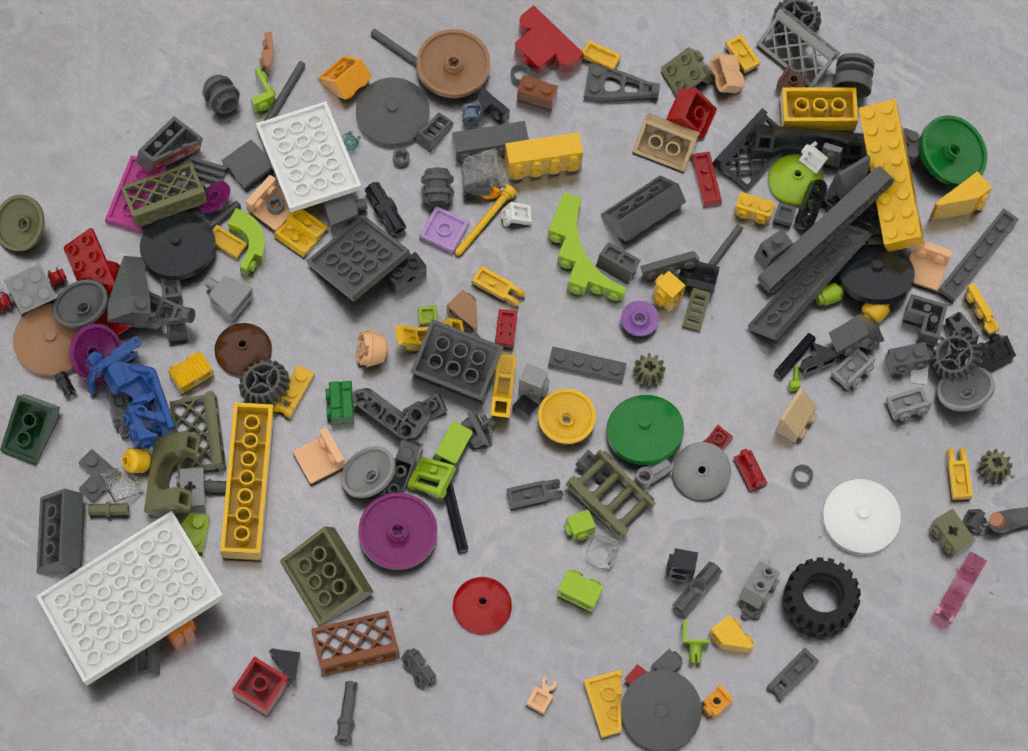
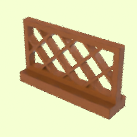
M389 611L311 629L322 676L400 658ZM386 618L387 624L383 629L375 625L378 619ZM364 623L368 625L364 634L355 629L358 624ZM344 627L349 630L344 638L336 634L339 628ZM372 628L381 632L376 640L367 636ZM325 632L330 636L324 643L317 639L316 634ZM352 632L361 637L357 644L348 641ZM383 635L391 638L392 643L384 645L379 641ZM333 637L342 641L337 649L328 645ZM364 639L373 643L369 649L359 647ZM344 644L353 647L351 653L344 654L340 650ZM325 648L334 652L331 658L322 659L321 654Z

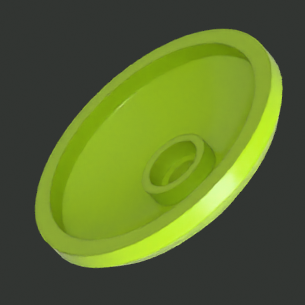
M787 155L778 159L771 167L768 175V185L772 194L780 202L790 206L801 205L807 187L812 180H824L821 170L816 174L799 161L802 155Z

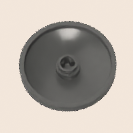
M391 77L377 80L367 86L357 100L356 120L360 130L369 140L382 146L399 147L415 141L417 133L429 122L430 108L426 95L416 84L402 78Z
M655 670L639 676L631 683L624 694L621 713L627 732L637 743L651 750L668 751L684 745L694 736L701 721L702 705L697 690L685 677L668 670Z

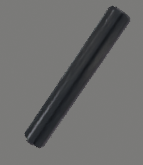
M451 480L447 487L445 501L458 552H465L468 550V545Z

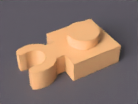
M547 676L542 679V688L540 689L536 686L526 703L528 707L543 715L553 699V695L549 692L554 691L557 682L554 681L552 686H547Z

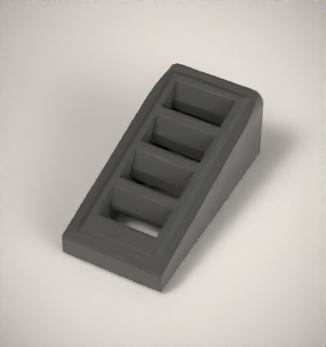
M438 113L417 133L416 143L430 151L452 127L454 122Z

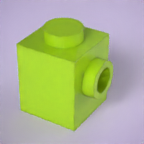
M588 509L567 517L564 528L567 535H571L573 541L576 539L581 541L588 538L590 534L595 533L596 526Z

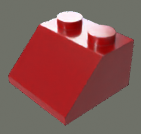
M696 87L679 89L666 120L700 132L698 138L704 139L717 108Z

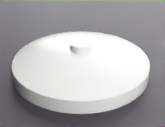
M854 479L838 485L829 494L823 507L822 520L828 537L840 549L855 555H871L884 550L895 539L900 528L901 513L895 497L884 486L871 480Z

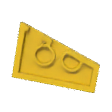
M622 669L584 680V686L601 738L621 733Z

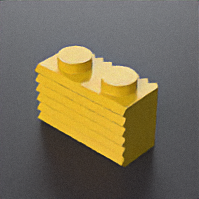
M202 352L190 354L185 361L173 364L168 370L170 379L181 395L214 375L212 367Z

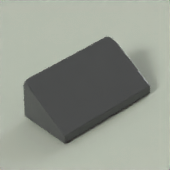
M160 640L135 655V677L160 675Z

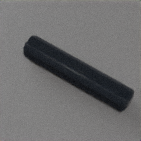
M808 333L774 372L775 375L783 378L811 347V344L815 342V336Z

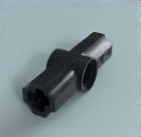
M379 182L369 184L365 188V193L372 202L376 215L380 220L384 221L392 236L401 234L406 229V224L399 215L395 202L391 197L387 196Z

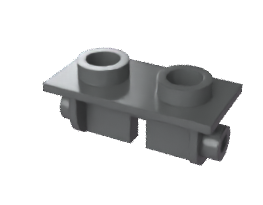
M415 648L407 649L401 657L403 665L412 674L416 684L422 690H425L429 683L431 685L437 681L435 678L436 674L429 665L421 666L426 660L419 650Z

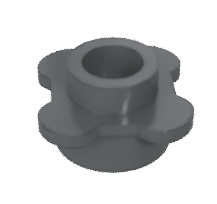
M745 601L741 602L743 607L742 618H760L761 613L759 609Z

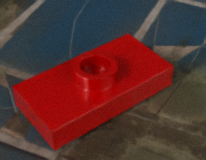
M499 309L495 337L496 344L504 348H514L518 311Z

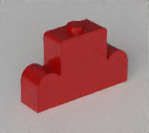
M534 5L520 16L519 32L523 36L515 42V54L520 57L523 64L529 66L537 75L543 73L555 62L557 69L563 73L571 72L583 62L584 53Z

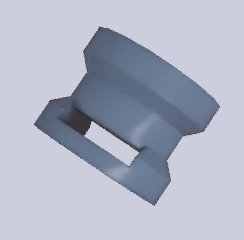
M468 103L462 106V113H464L462 117L463 123L473 125L481 121V116L478 114L480 112L478 104Z

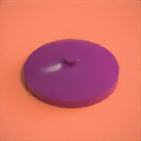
M390 493L375 499L364 510L359 522V540L363 551L374 563L391 570L409 569L420 564L430 555L437 540V523L432 510L421 499L407 493Z

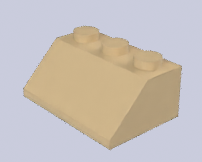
M648 113L642 123L633 152L684 172L695 149L700 132Z

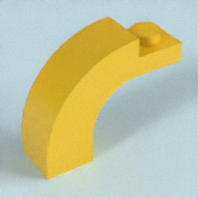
M447 318L441 321L444 324L464 331L462 320ZM401 324L396 326L395 331L398 345L406 346L408 351H419L428 327H411Z
M501 353L495 373L490 416L510 418L517 355Z

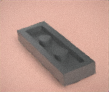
M690 251L640 267L642 274L647 279H655L661 274H666L668 271L673 274L677 270L683 268L690 269L701 263L697 253Z

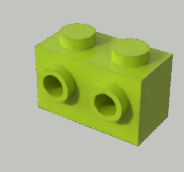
M568 570L558 588L557 596L593 612L604 587L601 586L599 581L595 579L589 580L576 570Z

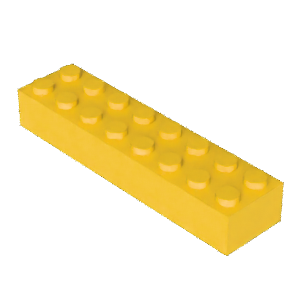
M892 99L860 107L859 113L867 155L871 157L869 163L870 172L881 166L894 179L892 186L876 200L884 245L887 251L891 252L925 244L899 106L896 100Z
M234 402L220 547L222 558L261 560L274 419L273 405Z

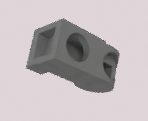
M957 312L945 319L946 326L950 332L953 333V330H956L959 334L960 331H964L965 334L970 333L972 338L975 337L978 340V332L961 312ZM959 342L960 348L969 347L968 344Z

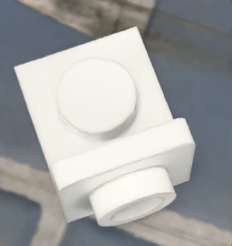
M814 142L811 145L807 144L801 151L803 155L799 161L817 174L828 160V157L815 148L818 143Z
M510 202L501 212L503 226H508L511 223L529 225L532 222L531 205Z

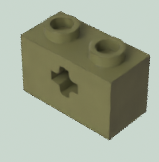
M953 508L934 519L931 524L933 535L936 538L939 537L943 543L946 553H950L952 557L968 549L975 542L974 537Z

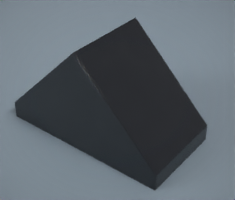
M270 649V657L282 673L288 676L293 687L297 685L301 661L300 652Z

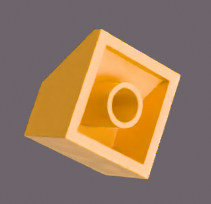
M343 55L324 71L318 79L337 97L349 99L355 94L356 90L365 86L373 76L362 59Z

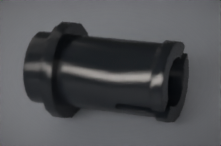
M62 371L55 375V382L59 384L64 396L69 397V393L73 395L76 390L68 378L69 374Z

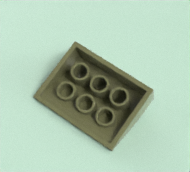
M324 526L280 560L319 626L358 605L374 593L335 527Z

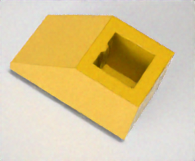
M730 615L712 627L709 632L710 636L722 650L750 653L754 648L752 638L748 634H744L739 621L735 618L733 619Z

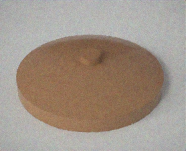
M458 29L443 30L430 36L420 47L417 55V72L422 83L433 93L447 98H461L473 94L486 82L490 72V55L484 43L475 35Z
M53 304L36 307L26 313L15 328L13 347L17 359L26 370L41 377L55 378V375L62 371L69 374L74 371L69 358V346L73 336L80 328L70 329L60 325L54 317Z

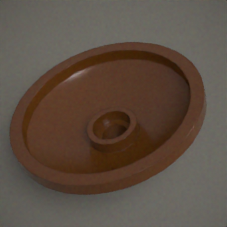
M238 323L229 326L218 336L214 349L215 358L218 365L226 373L235 377H244L242 371H248L247 366L252 367L254 362L258 364L261 359L265 362L268 358L271 359L272 344L269 336L262 328L250 323ZM241 343H245V344H246L245 347H240L239 345H240Z

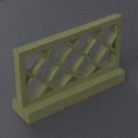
M192 162L121 187L136 228L208 203L204 188L199 181ZM187 170L191 171V174L188 178L181 176L182 172ZM167 177L174 178L171 184L165 183L163 180ZM177 180L185 182L183 188L175 186ZM150 183L156 184L153 190L145 188L146 185ZM189 184H193L198 187L192 190H187ZM160 186L168 188L165 194L157 192ZM138 190L135 197L128 195L127 191ZM172 190L180 192L178 195L169 196ZM142 192L150 194L147 201L139 198ZM154 196L162 198L161 201L151 202ZM136 202L144 204L141 208L133 209Z
M213 390L205 392V395L170 401L171 416L175 424L173 433L179 432L178 426L183 421L189 425L186 431L190 432L194 428L200 432L198 435L200 439L203 435L209 438V443L205 448L199 446L202 452L197 459L188 457L194 461L190 468H203L204 471L216 468L218 470L227 469L218 398ZM204 401V407L200 413L193 408L197 402ZM184 405L187 409L180 416L176 413L175 406ZM190 410L197 414L192 423L184 419ZM201 417L207 422L203 430L195 426ZM205 454L211 456L212 464L203 465L200 463V460ZM183 458L177 462V469L179 475L180 469H183L182 463L186 458Z

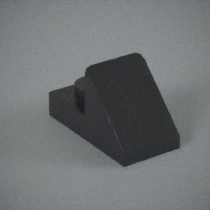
M482 87L480 89L481 121L491 112L496 119H500L505 123L509 119L510 109Z
M812 343L810 351L813 357L804 358L799 370L802 375L837 362L839 354L832 349Z

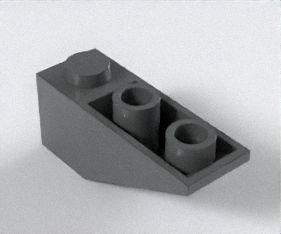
M403 439L401 441L395 458V473L389 484L384 488L382 495L405 493L408 481L417 465L424 444L411 439Z

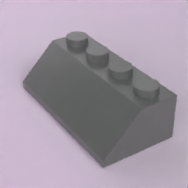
M660 175L601 213V216L617 237L628 241L634 239L640 232L649 229L655 222L663 220L672 211L680 209L681 205L686 203V200L678 183Z
M64 488L40 497L37 573H69L80 569L84 506L83 493Z

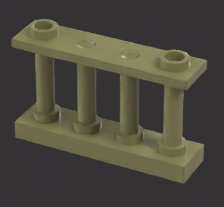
M600 449L595 455L598 461L580 478H576L573 475L567 481L566 486L621 540L629 531L627 524L645 506L651 510L656 503L648 492L645 493L612 461L609 453L603 452ZM605 466L612 474L594 492H590L585 487V483ZM618 479L626 488L609 505L604 506L599 501V497ZM632 493L640 501L622 519H617L613 515V511Z

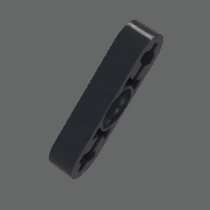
M817 179L809 183L795 218V224L798 229L806 230L814 225L827 191V184L824 180ZM810 199L814 202V208L812 210L808 207V201Z

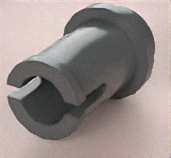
M205 480V492H209V494L211 492H226L227 481Z

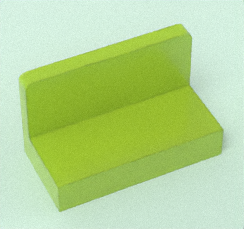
M452 421L433 459L440 461L443 458L452 464H456L473 432Z

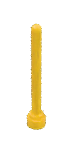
M505 184L502 187L501 196L455 250L457 256H460L505 201L514 198L517 191L511 185Z

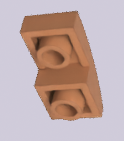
M271 31L264 33L265 40H262L264 50H261L262 57L259 58L261 69L265 68L266 75L271 73L274 62V46Z

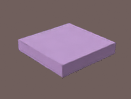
M436 206L419 239L454 254L470 221Z

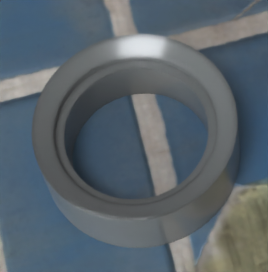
M519 63L511 68L510 77L514 83L520 84L521 82L520 79L514 76L516 70L522 69L530 77L531 71L527 65Z
M804 464L796 466L791 475L793 483L799 487L808 486L813 479L812 469ZM798 470H805L809 474V480L800 482L796 479L795 473Z

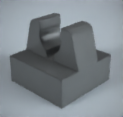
M971 509L967 511L962 522L968 530L981 533L983 530L979 526L980 524H986L987 520L984 517L985 512L981 509Z

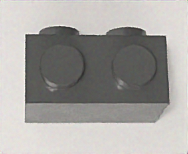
M926 342L889 349L885 359L889 373L892 375L903 374L911 370H922L928 366L930 356Z

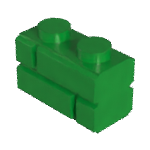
M352 381L329 382V388L325 389L326 400H330V406L326 407L327 418H331V424L354 423Z

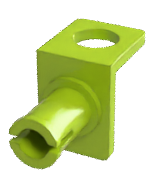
M687 619L682 621V644L690 646L689 663H695L696 655V664H701L702 646L710 644V640L687 639Z

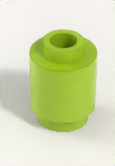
M836 283L826 285L815 298L818 306H826L842 300L841 296L844 295L843 289Z

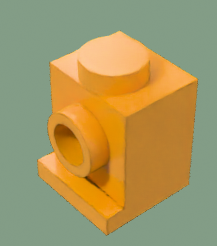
M719 685L702 701V710L708 717L712 716L716 719L732 704L734 698ZM717 699L720 702V704H714L713 700Z

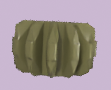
M648 353L647 358L641 355L640 360L635 361L636 366L633 367V372L636 373V379H641V385L645 381L648 382V386H651L652 381L657 385L659 379L664 378L663 373L666 371V367L663 366V360L657 361L658 355L652 358L651 354Z
M994 449L993 453L990 450L987 451L986 456L982 455L980 459L982 462H980L979 468L983 469L981 475L987 474V480L992 477L994 483L998 479L1001 481L1005 480L1006 476L1010 475V469L1013 466L1012 463H1009L1010 456L1004 457L1005 451L999 454L997 449Z

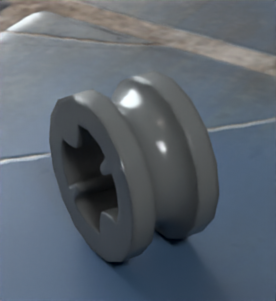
M404 148L396 149L393 153V162L397 166H405L409 162V152ZM398 154L405 155L403 161L400 158L397 159Z
M279 196L270 197L267 201L268 211L272 215L281 214L284 211L283 199ZM276 202L279 203V207L276 206V208L274 209L272 204L275 205Z

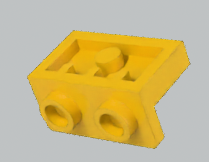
M740 191L733 214L743 219L755 220L759 224L769 225L776 202Z

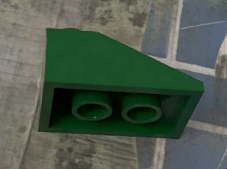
M27 394L17 395L0 451L32 463H37L55 426L61 407Z

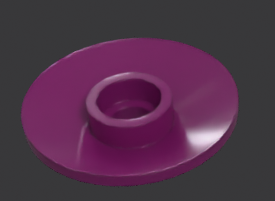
M218 181L209 185L207 193H205L208 203L199 205V209L204 213H211L221 208L229 198L230 186L224 181Z

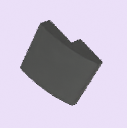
M249 140L221 160L223 165L234 174L235 179L245 188H248L273 170L268 156L252 140Z

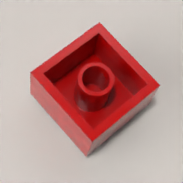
M254 656L233 687V696L268 716L289 684L288 676Z

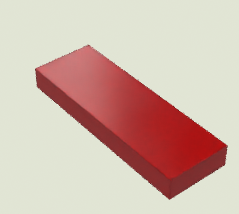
M710 151L692 154L691 159L703 207L722 204Z

